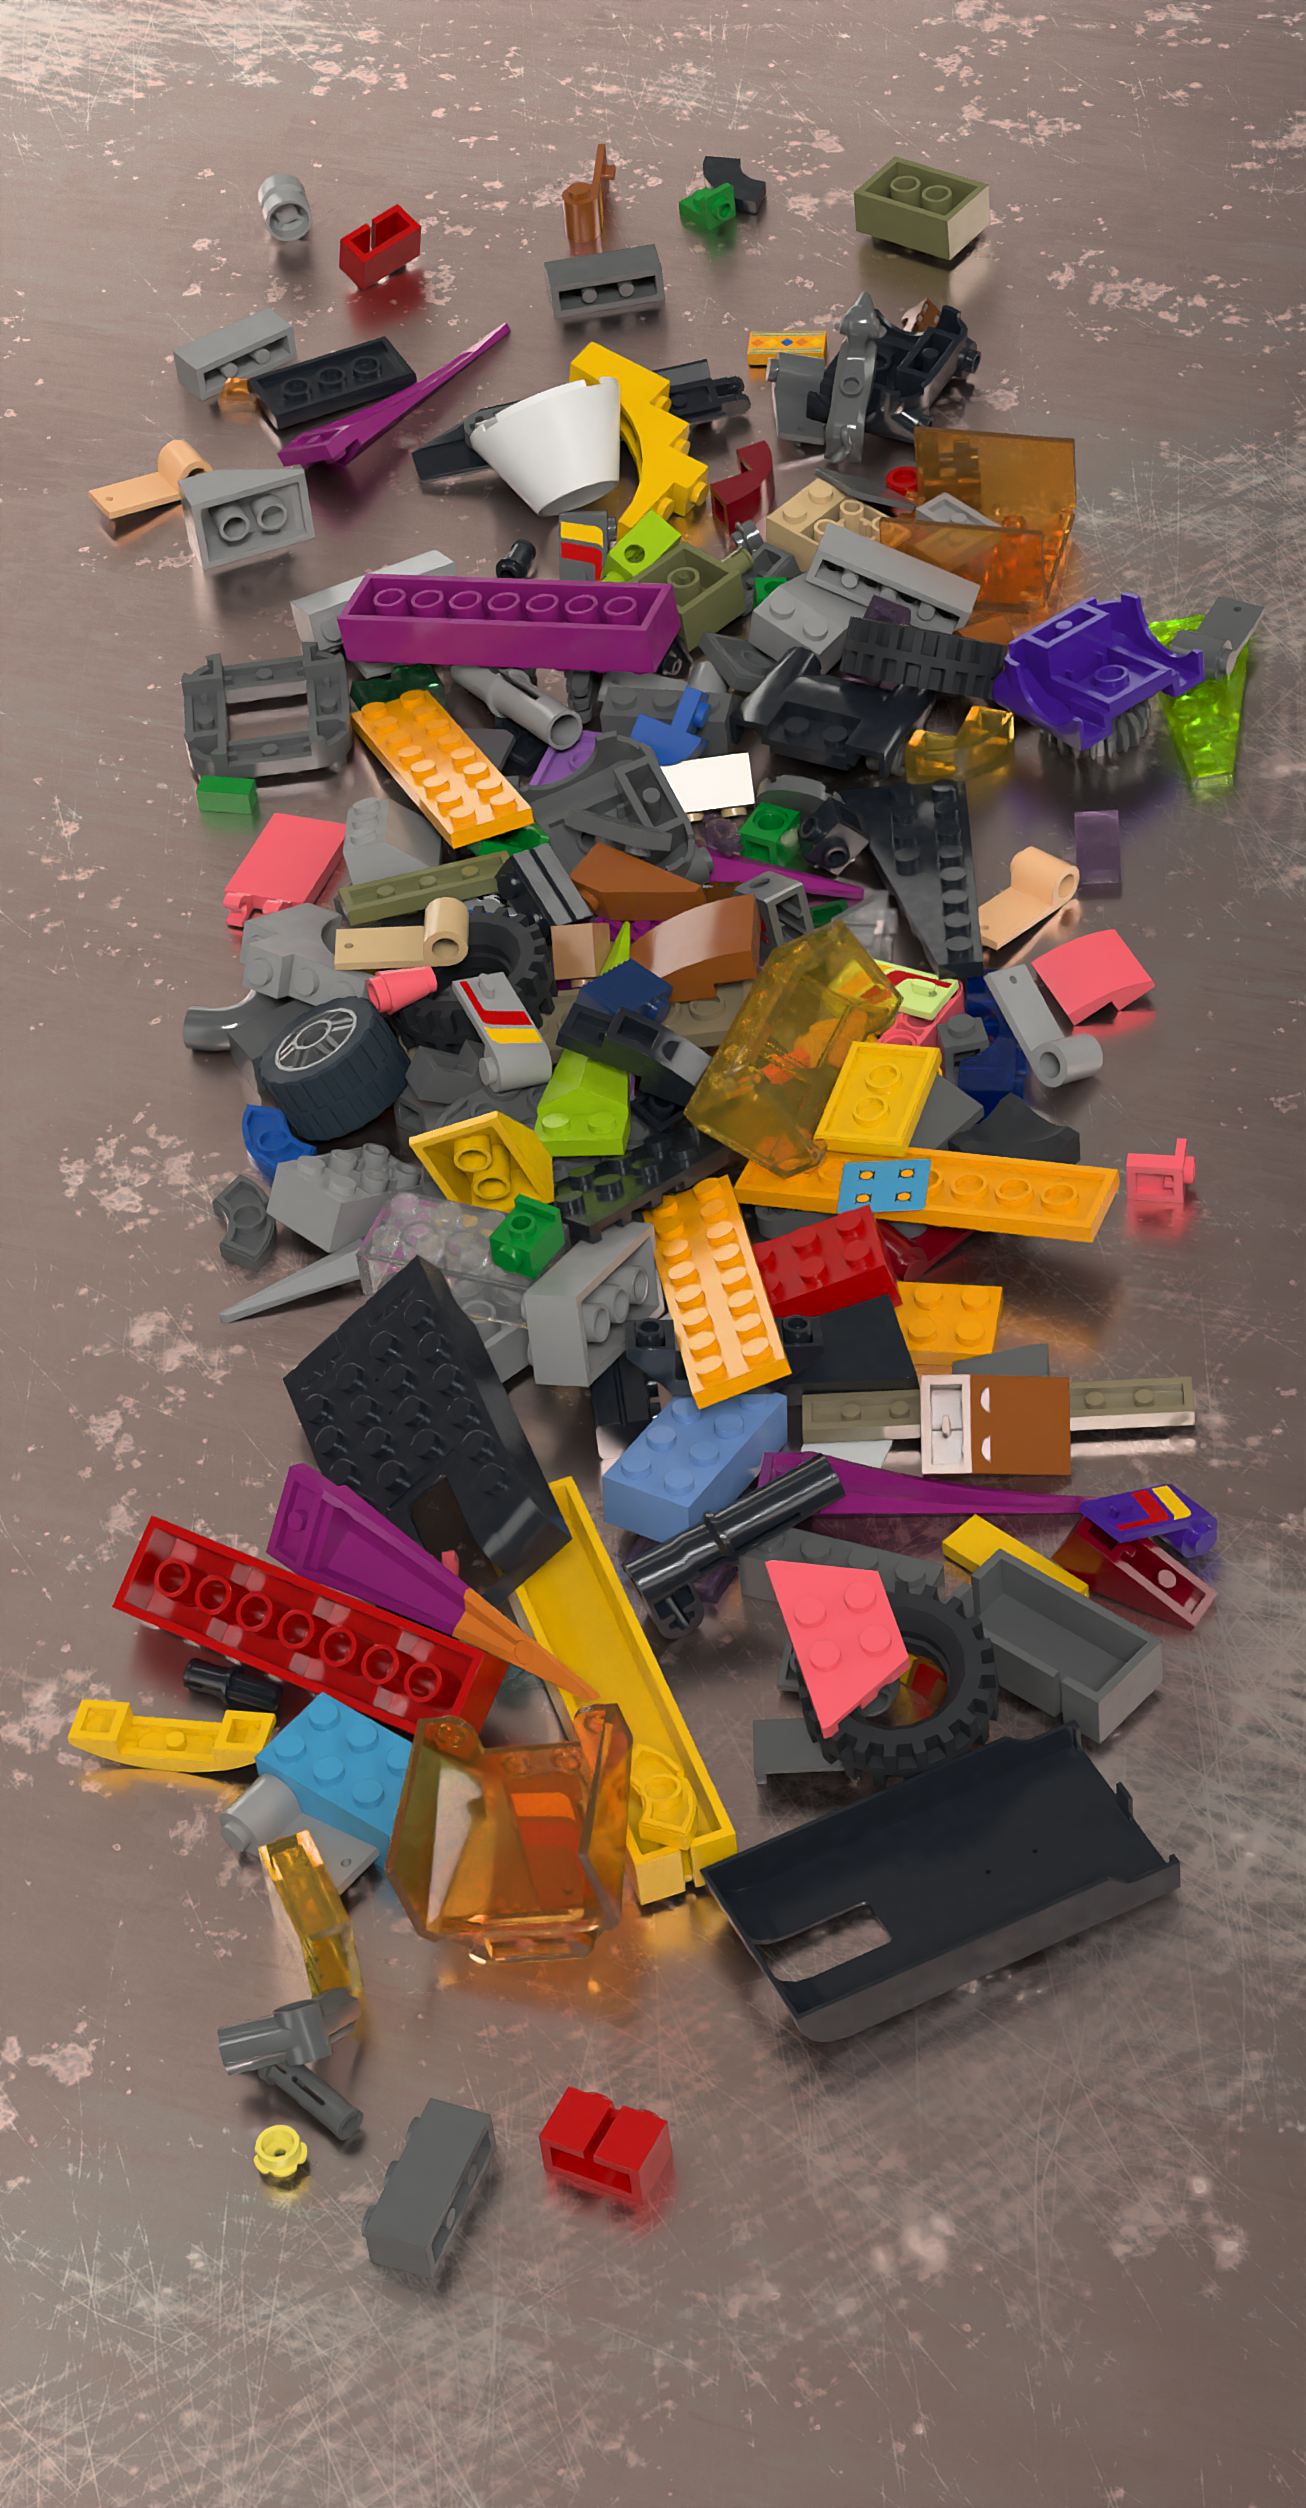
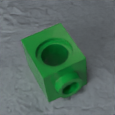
M761 801L738 831L740 855L786 867L801 848L797 830L801 827L800 812Z

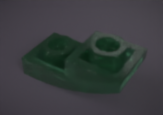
M417 663L409 666H393L390 680L374 678L369 681L352 682L349 696L358 710L361 711V708L366 704L373 702H383L386 704L389 701L399 699L403 693L411 690H428L434 698H437L444 694L445 685L431 665Z

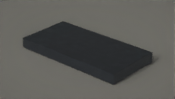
M386 336L261 374L246 381L248 392L278 430L401 391L417 382L416 373Z

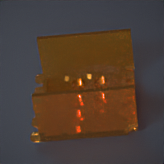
M915 426L914 444L917 492H907L904 497L917 504L916 508L942 493L947 492L1001 527L916 520L915 508L912 513H900L896 518L880 517V543L981 585L973 606L975 610L1029 614L1030 609H1044L1076 518L1074 512L1071 511L1076 510L1075 439Z

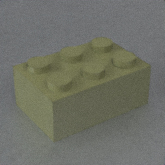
M896 156L854 192L856 231L871 235L876 239H883L903 245L908 249L919 250L941 259L951 260L991 223L988 184Z

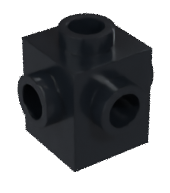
M831 796L813 814L806 817L801 827L797 830L804 859L811 866L817 869L823 867L837 876L849 863L857 859L861 850L871 841L862 814Z

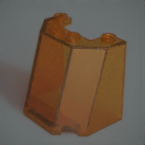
M598 1703L580 1708L575 1713L573 1720V1729L579 1741L573 1742L560 1741L547 1744L484 1748L475 1729L460 1717L448 1715L418 1719L384 1865L385 1874L418 1936L434 1943L442 1939H449L469 1948L468 1958L487 1965L586 1958L594 1949L595 1940L605 1930L612 1931L619 1924L622 1912L633 1736L618 1703Z

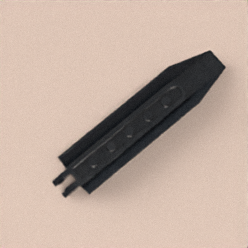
M707 359L652 371L670 381L669 399H671V407L668 413L688 422L689 426L726 417H735L738 414H745L751 408L749 397L746 394H742L745 388L742 378L735 375L729 378L723 377L712 380ZM522 400L514 401V402H510V403H505V404H501V405H496V406H492V407L483 408V409L478 410L477 412L484 411V410H488V409H492V408H496V407H501V406H505V405H509V404H513V403H518V402H520V401H522ZM466 419L411 453L421 484L493 470L475 450L466 444L464 422Z

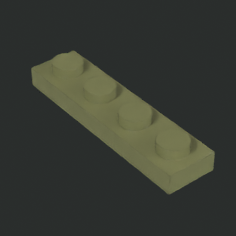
M507 850L340 888L338 889L340 905L350 926L372 924L379 919L400 914H415L422 909H426L430 902L438 898L449 897L462 901L486 894H497L499 891L497 880L494 876L510 856Z

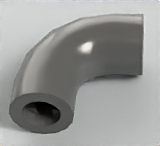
M251 989L244 1000L228 1007L192 1005L187 1010L184 1020V1044L188 1049L231 1051L227 1031L292 1002L295 998L285 996L276 999Z

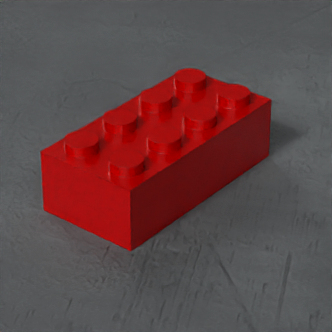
M869 1204L854 1210L845 1211L838 1216L816 1224L801 1227L794 1232L772 1240L752 1245L774 1317H788L791 1315L819 1316L888 1293L893 1308L903 1305L886 1242Z

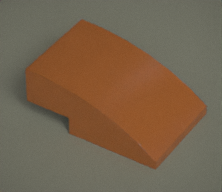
M755 894L736 896L707 903L664 921L631 944L630 958L673 986L669 1003L717 998L718 983L758 978L761 919Z

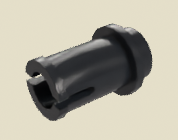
M524 539L513 543L508 555L501 558L496 565L497 578L525 579L527 575L526 569L536 557V549L533 544Z

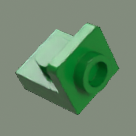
M725 183L713 190L705 187L678 202L679 214L707 231L736 216L734 188L729 183Z

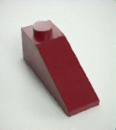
M1085 1515L1075 1524L1051 1557L1054 1562L1067 1572L1088 1584L1090 1590L1189 1631L1196 1627L1219 1594L1149 1538L1119 1543Z

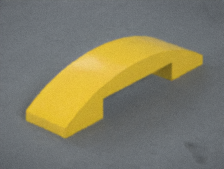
M82 1699L67 1738L70 1745L81 1750L136 1767L171 1772H213L235 1769L256 1763L255 1756L269 1744L277 1720L274 1713L226 1710L222 1723L134 1716L129 1702Z

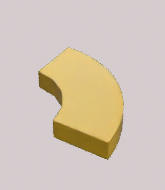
M637 1743L614 1777L616 1791L632 1797L643 1809L638 1824L641 1839L688 1851L694 1840L698 1825L695 1791H693L690 1783L684 1776V1770L673 1759L652 1747Z

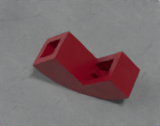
M765 440L737 449L738 475L710 484L713 518L729 537H731L732 533L736 532V522L742 524L751 519L756 524L766 515L774 501L775 484L772 454Z

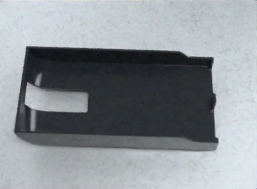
M416 1255L402 1270L397 1272L362 1307L358 1308L335 1332H332L295 1369H292L283 1378L321 1474L337 1486L346 1485L425 1551H427L410 1510L445 1476L447 1477L477 1544L487 1557L504 1573L480 1595L493 1607L496 1608L573 1539L475 1324L456 1303L441 1269L421 1256ZM376 1605L377 1608H380V1609H382V1610H385V1611H387V1612H390V1613H392V1614H395V1615H397V1616H399V1617H402V1618H404V1619H407V1620H409V1621H412V1622H414V1623H417V1624H419V1625H421V1626H424V1627H426V1628H429V1629H431V1630H434V1631H436V1632H439V1633H441V1634H443V1635H446V1636L451 1637V1638H453V1639H456V1640H458V1641L460 1640V1639H457V1638H455V1637H453V1636H451V1635H448V1634H446V1633H444V1632H441V1631H439V1630H437V1629H434V1628H432V1627H430V1626H427V1625L422 1624V1623H420V1622H418V1621H415V1620L410 1619V1618H408V1617H405V1616H403V1615H401V1614H398V1613H396V1612H393V1611H391V1610H388V1609H386V1608H383V1607H381V1606Z
M1075 1719L1028 1740L1004 1736L958 1756L945 1764L933 1767L700 1869L706 1886L800 2032L809 2039L819 2042H833L850 2037L1181 1887L1180 1861L1175 1854L1169 1856V1862L1166 1863L1133 1817V1798L1121 1782L1116 1783L1115 1794L1081 1746V1728ZM861 1905H868L891 1939L889 1943L813 1977L796 1982L781 1981L774 1977L754 1944L768 1945L787 1939Z

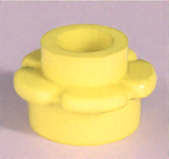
M285 2125L271 2126L258 2136L255 2145L257 2155L253 2160L256 2168L261 2173H271L278 2178L287 2177L296 2172L298 2164L305 2162L308 2154L307 2146L305 2143L300 2142L299 2135L291 2127ZM278 2154H285L283 2156L276 2157V2155Z

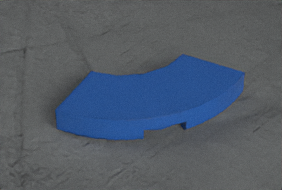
M247 1104L242 1119L244 1144L252 1163L263 1174L274 1180L278 1163L297 1160L300 1156H318L315 1146L300 1142L290 1133L291 1124L281 1109Z

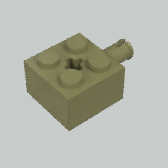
M683 541L627 582L673 584L681 624L677 634L685 641L684 646L689 653L698 646L703 633L715 634L747 610L741 575L753 569L754 560L751 554L746 549H742L741 546L735 548L733 552L722 560H718L688 542Z

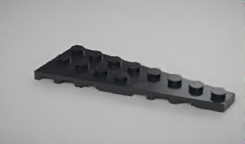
M940 779L933 783L924 784L898 782L886 787L839 790L843 804L862 814L871 840L863 849L868 850L871 854L873 866L890 896L894 895L897 899L901 915L908 918L911 932L923 944L924 955L938 979L984 977L965 780Z
M816 1070L799 1071L791 1076V1081L779 1086L762 1087L755 1091L754 1097L743 1102L735 1101L725 1122L710 1116L691 1118L682 1122L680 1129L668 1134L659 1133L645 1138L643 1145L631 1150L626 1149L624 1155H607L606 1161L597 1165L574 1168L568 1172L567 1178L553 1183L554 1202L548 1203V1205L560 1209L563 1233L565 1235L591 1244L601 1241L602 1229L613 1223L616 1226L624 1227L632 1222V1211L643 1208L654 1209L663 1203L662 1193L666 1191L678 1192L681 1189L689 1188L729 1164L727 1154L738 1148H741V1151L749 1152L757 1147L755 1139L757 1136L766 1134L777 1135L786 1129V1119H799L803 1116H808L827 1105L837 1079L818 1074Z

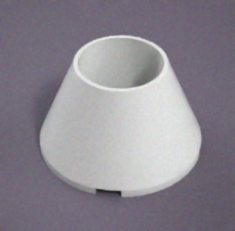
M600 377L598 378L600 385L586 386L584 379L526 398L495 414L498 422L487 430L484 424L478 426L470 436L472 447L538 516L559 515V513L570 512L606 496L619 485L621 389L617 379Z

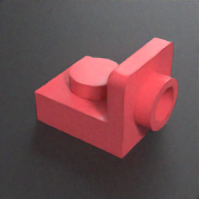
M1177 1138L1175 1156L1128 1153L1126 1163L1127 1200L1183 1203L1186 1184H1194L1196 1157L1187 1156V1139Z

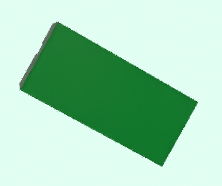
M203 775L196 790L199 810L252 815L258 801L255 779Z

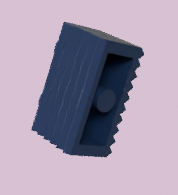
M629 958L627 961L624 960L622 964L619 963L617 967L614 966L612 970L609 969L607 973L604 972L602 976L599 975L591 982L588 981L586 985L583 984L575 1003L612 1017L615 1016L619 1006H622L661 1024L671 1009V1004L668 1001L673 991V986L632 958Z

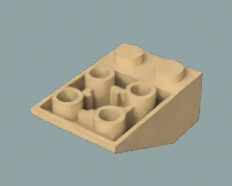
M819 478L766 517V542L794 555L801 572L809 570L828 522L891 548L902 542L912 532L911 528Z

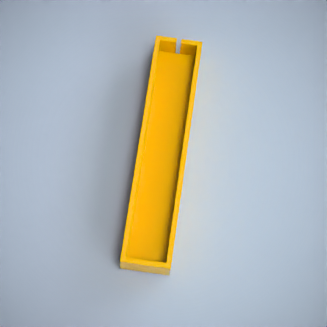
M569 1476L550 1482L548 1485L573 1539L511 1593L507 1599L521 1630L600 1695V1698L586 1701L543 1679L640 1905H644L686 1891L685 1882L693 1880L696 1888L706 1885L700 1869L737 1854L736 1833L573 1477ZM492 1562L498 1578H500L504 1573ZM637 1743L652 1747L673 1759L684 1770V1776L687 1778L693 1791H695L698 1825L694 1840L688 1851L641 1839L638 1824L643 1809L632 1797L616 1791L614 1777Z

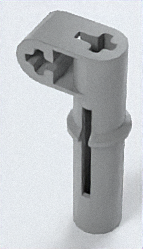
M471 665L450 666V674L453 680L486 702L489 710L496 716L510 718L555 749L564 750L570 748L579 739L582 732V720L579 714L531 683L529 678L536 673V668L521 670L516 667L494 666L481 668Z

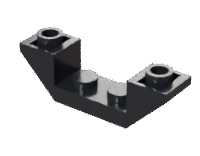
M791 1315L788 1317H774L792 1374L738 1395L774 1394L823 1354L824 1348L820 1316ZM645 1318L641 1320H624L626 1358L673 1395L693 1396L681 1352L676 1351L673 1319L658 1320L655 1318Z

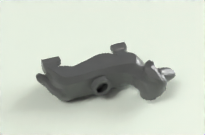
M867 292L861 293L855 304L848 309L846 314H843L840 321L834 324L839 334L846 335L840 346L831 408L825 431L826 448L824 458L831 459L834 464L841 463L847 455L849 462H862L864 423L878 364L876 360L878 347L873 339H880L887 332L886 328L880 325V321L876 317L871 295Z

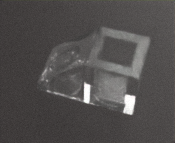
M880 890L831 919L827 944L830 981L849 958L853 956H864L893 963L894 941L893 937H889V935H897L898 910L897 908H890L889 890Z

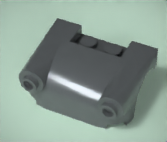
M616 730L595 736V747L590 758L576 771L552 783L524 785L519 788L520 796L532 809L534 822L549 836L551 848L568 875L596 844L594 843L595 835L575 830L566 825L564 820L565 813L569 809L613 816L673 834L670 851L651 850L650 857L627 854L702 886L710 882L709 872L715 869L712 858L705 846L698 848L695 844L690 820L664 775L650 745L647 746L644 741L640 743L631 737L617 735ZM620 843V847L615 849L624 852L626 844ZM594 913L589 923H593L599 915Z

